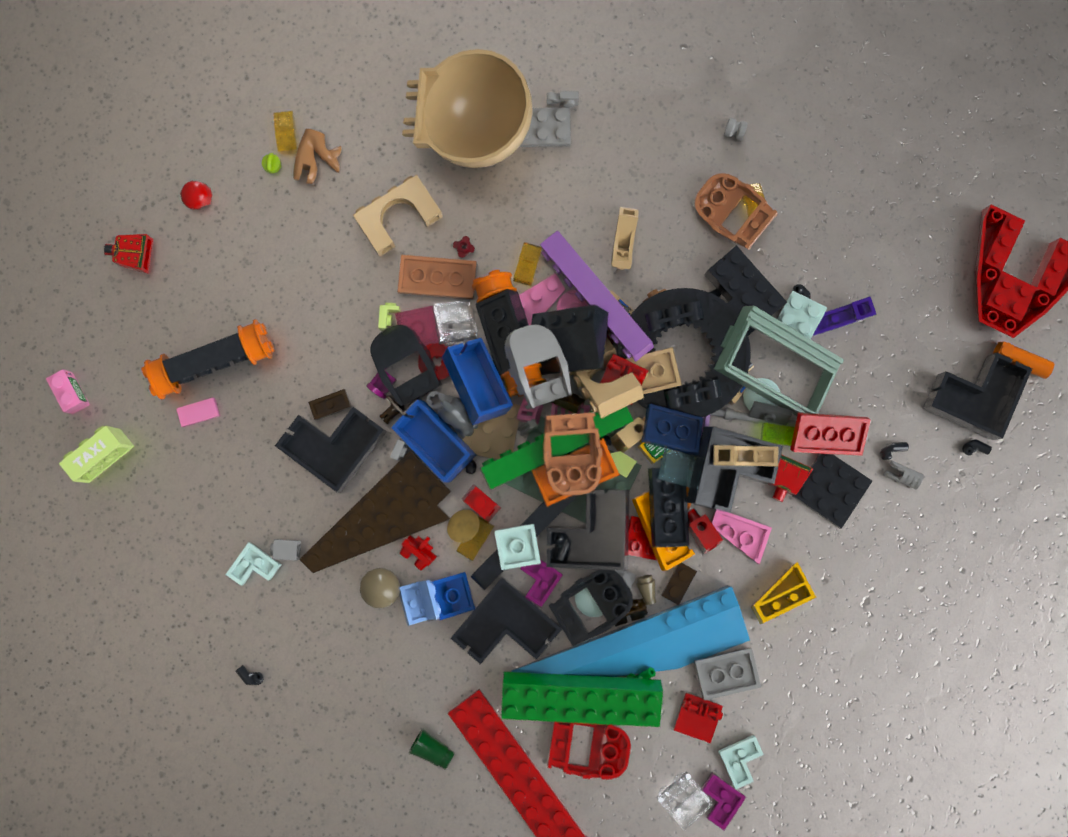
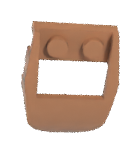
M719 173L710 177L697 193L695 199V208L698 214L712 229L749 250L771 221L778 215L777 211L773 210L752 186L726 173ZM746 195L757 203L758 206L734 235L723 227L722 224Z
M595 413L546 416L543 440L544 461L549 483L559 494H587L593 491L599 484L601 478L600 464L601 457L603 456L599 442V432L595 428L593 420ZM589 433L590 454L552 457L550 436Z

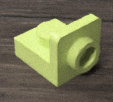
M396 303L380 305L378 323L380 331H384L389 326H392V315L390 313H401V309L399 306H396Z

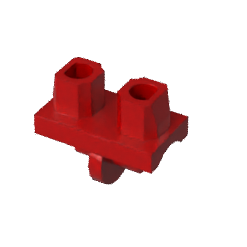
M409 535L401 544L403 547L400 555L407 559L412 554L415 555L418 559L414 565L419 570L429 566L437 557L431 552L433 547L428 544L431 540L429 536L423 540L419 536L415 539Z

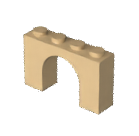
M417 175L414 177L409 176L403 181V184L390 188L387 194L374 198L371 204L358 208L355 214H353L379 257L395 248L393 241L383 227V216L391 206L400 203L412 206L427 227L443 217L441 210Z
M607 337L603 369L607 367L613 354L616 355V350ZM602 369L569 372L570 376H574L573 379L576 386L582 388L581 392L585 400H590L589 404L592 411H597L601 418L644 398L641 384L633 373L610 383H596L591 379L595 373Z

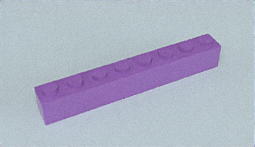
M558 230L540 244L543 250L541 252L542 256L547 261L551 260L553 262V269L558 275L563 274L565 277L563 279L569 288L573 287L577 291L575 295L581 302L585 301L588 305H597L609 312L607 329L612 333L610 337L616 344L620 343L623 346L622 352L628 359L632 357L636 362L654 348L648 336Z

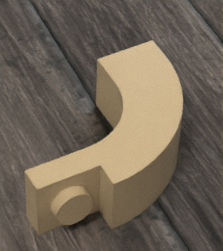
M624 207L619 209L611 266L617 269H631L634 237L639 210Z
M714 445V465L778 466L779 447Z

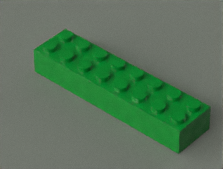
M627 406L603 418L599 416L597 411L588 412L595 413L593 420L595 428L598 429L599 438L634 421ZM544 433L535 437L536 442L532 444L527 441L518 445V450L513 453L510 449L499 454L500 459L496 461L491 458L482 462L483 467L479 469L490 490L545 464L543 451ZM589 433L550 436L552 457L562 456L589 443Z
M504 671L501 719L660 727L663 700L662 683L658 679Z

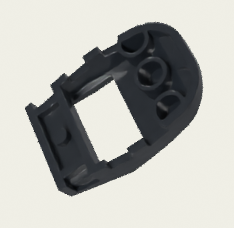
M394 325L379 333L372 341L370 353L382 383L401 407L408 405L442 385L441 381H438L437 370L427 346L423 344L418 334L409 326ZM418 351L428 370L394 388L385 369Z
M598 570L585 578L577 580L575 584L560 595L561 597L555 603H550L548 606L571 645L575 646L611 629L628 614L633 604V596L626 581L618 572L614 570ZM585 588L589 590L607 620L591 632H588L569 598Z

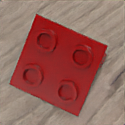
M613 354L600 383H610L633 373L642 386L649 370Z
M631 516L629 519L628 555L657 561L640 518Z
M685 693L674 731L711 744L718 720L721 721L723 716L721 712L723 705L709 700L704 701L703 698Z

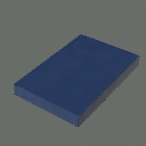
M649 404L646 410L642 442L697 456L699 454L704 418Z

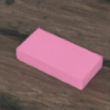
M214 397L176 408L181 427L220 416Z

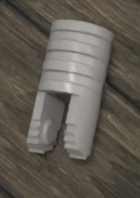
M892 460L890 461L889 465L894 469L900 470V473L896 475L890 471H885L884 476L915 490L919 488L924 477L923 474Z

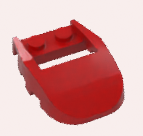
M554 722L548 768L552 769V766L563 769V773L581 776L583 779L601 778L604 780L618 778L628 767L631 750L630 739L624 730L614 725ZM574 724L594 727L588 766L568 764Z

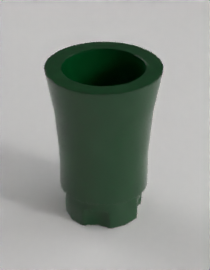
M423 728L409 750V754L422 758L443 769L449 766L455 753L448 749V746L432 737Z

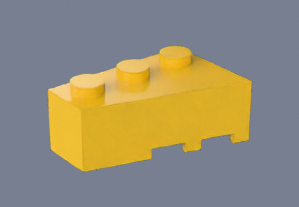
M796 562L751 608L761 625L817 597L801 567Z

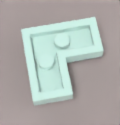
M248 542L225 575L241 586L244 585L253 571L270 581L282 564L272 559L271 556L251 542Z
M755 735L718 750L735 789L754 782L746 762L764 755Z

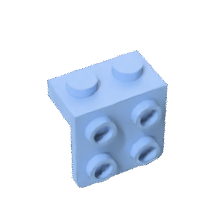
M430 580L419 581L400 587L399 595L407 626L426 620L439 619L441 609L439 603L435 601L434 594H436V590Z

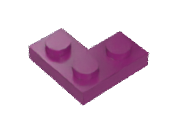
M540 559V564L522 566L520 569L536 580L526 594V597L542 607L563 574L553 567H546V563Z
M711 773L702 787V791L717 802L708 814L707 819L725 831L746 799V796L714 773Z

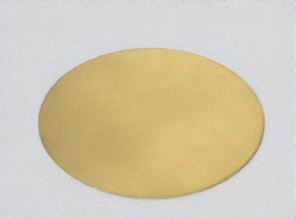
M471 510L456 512L450 518L447 525L449 537L456 542L471 540L479 530V518Z

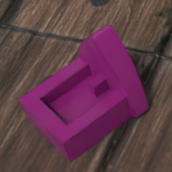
M386 372L392 385H394L397 379ZM378 373L366 385L378 397L382 399L387 397L386 394L389 390L382 383Z

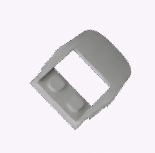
M528 325L516 329L508 335L505 341V354L510 364V369L508 370L518 386L516 388L519 394H523L528 403L525 406L526 409H531L572 394L568 364L555 336L549 329L540 325ZM556 357L561 370L560 377L529 387L523 367Z

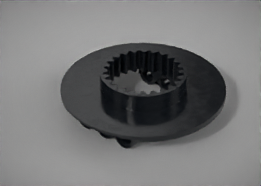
M676 288L660 292L648 298L632 312L630 316L652 341L653 345L658 344L656 337H662L661 331L667 332L668 328L673 329L684 324L689 327L693 324L695 329L701 327V333L707 332L705 337L712 339L709 344L714 346L711 352L715 353V356L711 357L714 363L708 365L710 371H704L705 377L699 376V381L693 379L691 383L685 381L681 386L643 394L644 398L637 401L641 406L647 409V405L653 404L698 417H705L723 408L737 395L742 385L714 370L724 349L721 347V344L730 325L734 326L739 316L728 303L716 295L703 290ZM746 333L732 365L748 374L751 347L748 333ZM619 343L617 355L626 359L627 357L622 352L623 346ZM654 347L647 353L655 352L656 348Z

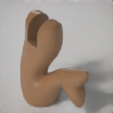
M305 129L295 158L293 178L299 181L303 169L309 171L306 183L312 184L315 181L317 164L314 150L331 168L339 172L340 166L337 158L341 154L342 147L338 146L328 150L325 146V134L313 129Z

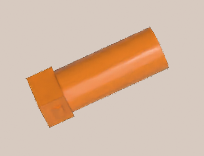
M1005 341L997 342L992 353H999L1012 359V363L1017 361L1032 368L1031 374L1043 379H1047L1051 375L1055 365L1050 360Z

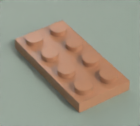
M401 255L397 292L401 294L473 300L474 290L472 289V284L476 278L477 261Z

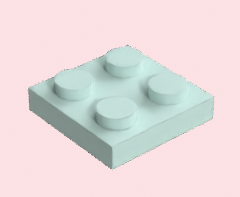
M792 291L777 320L811 339L827 307Z
M534 524L495 530L501 570L541 563Z

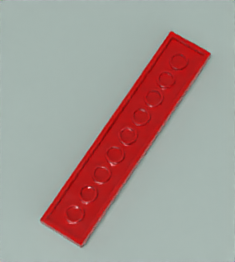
M480 688L448 712L450 718L536 837H586Z

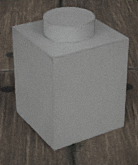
M274 539V543H271L270 554L272 559L294 561L300 559L301 541Z

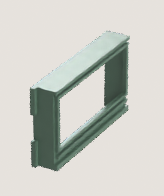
M743 306L735 325H730L721 344V347L724 349L714 370L779 407L792 410V414L797 416L798 413H819L839 366L843 364L844 359L756 306ZM749 326L824 369L807 408L732 365Z

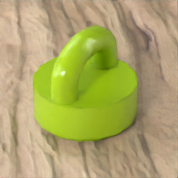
M269 153L263 157L261 164L266 172L274 174L280 170L281 161L277 155Z

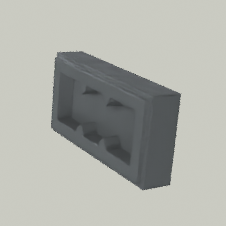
M754 401L749 411V417L785 426L792 416V410L757 401Z

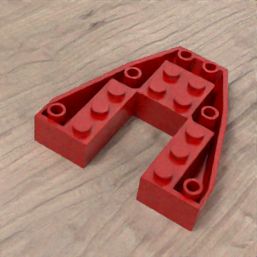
M990 204L981 211L975 267L979 322L1015 338L1045 315L1067 293L1068 241L1060 237L1049 243L1031 284L1022 281L1002 270L1025 220Z

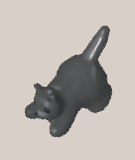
M455 397L451 403L442 400L443 408H440L438 411L440 419L452 425L455 433L461 439H464L465 436H472L474 429L478 428L479 424L472 425L461 399Z

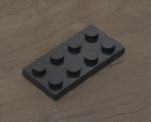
M649 468L652 547L690 546L685 468Z

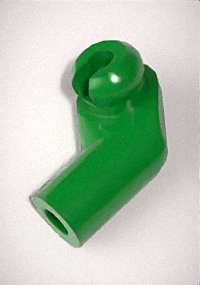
M650 667L636 676L634 673H630L626 678L651 679L656 675V672Z

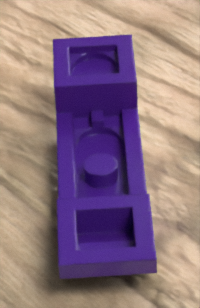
M871 296L825 312L813 336L877 315Z

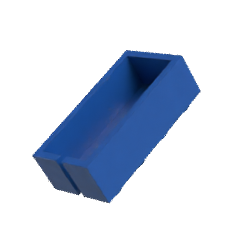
M482 337L467 341L465 345L461 343L447 347L442 359L472 425L507 414L512 408L513 403Z
M416 400L406 411L408 415L414 417L402 415L391 428L444 483L452 482L477 454L447 423L440 419L438 414L425 401Z

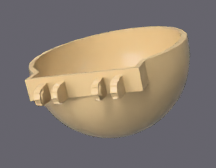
M481 49L462 51L449 56L434 68H420L419 80L407 81V87L418 89V92H406L408 100H417L415 118H404L403 124L412 125L414 129H404L402 135L413 137V144L417 148H432L443 159L458 166L480 168L502 162L512 155L523 143L530 128L533 114L532 96L527 81L513 62L496 52Z

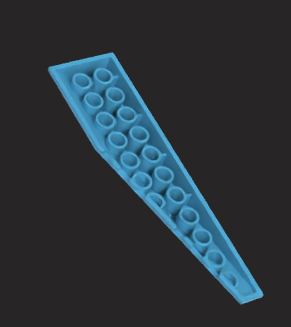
M727 585L516 668L512 672L619 677L627 676L630 673L639 674L650 667L655 672L674 670L692 664L694 660L707 658L750 641L733 588Z

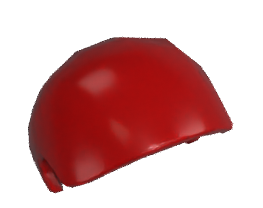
M189 181L184 184L180 192L182 203L190 209L200 210L201 207L211 203V189L203 182Z

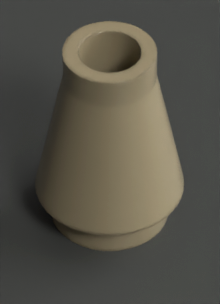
M652 575L638 577L636 585L644 599L645 605L656 603L655 579L652 578Z

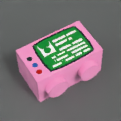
M62 369L46 378L63 412L75 414L90 405L73 372Z

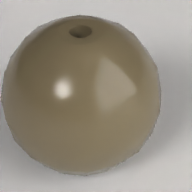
M376 568L367 572L362 578L360 594L369 606L386 608L397 600L400 594V583L392 571L385 568Z

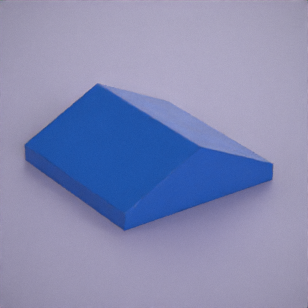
M466 572L431 582L436 590V594H434L435 601L439 603L441 609L439 621L475 610Z

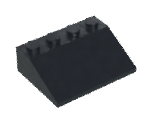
M588 305L533 314L531 325L543 326L553 333L564 354L569 372L603 369L609 312L597 305ZM556 357L541 361V375L561 372Z

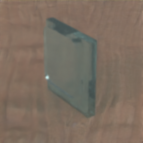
M664 448L658 479L690 487L696 457Z

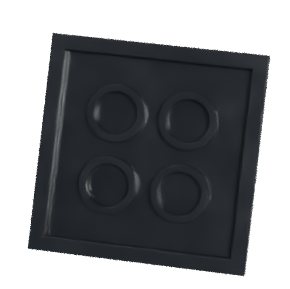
M819 454L811 466L813 470L799 492L796 495H792V497L839 529H842L869 488L872 480L833 454Z

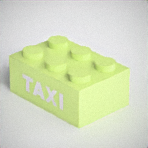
M110 426L99 427L95 430V435L90 439L87 438L80 442L79 447L75 451L65 454L59 465L73 482L90 483L134 447L121 429Z

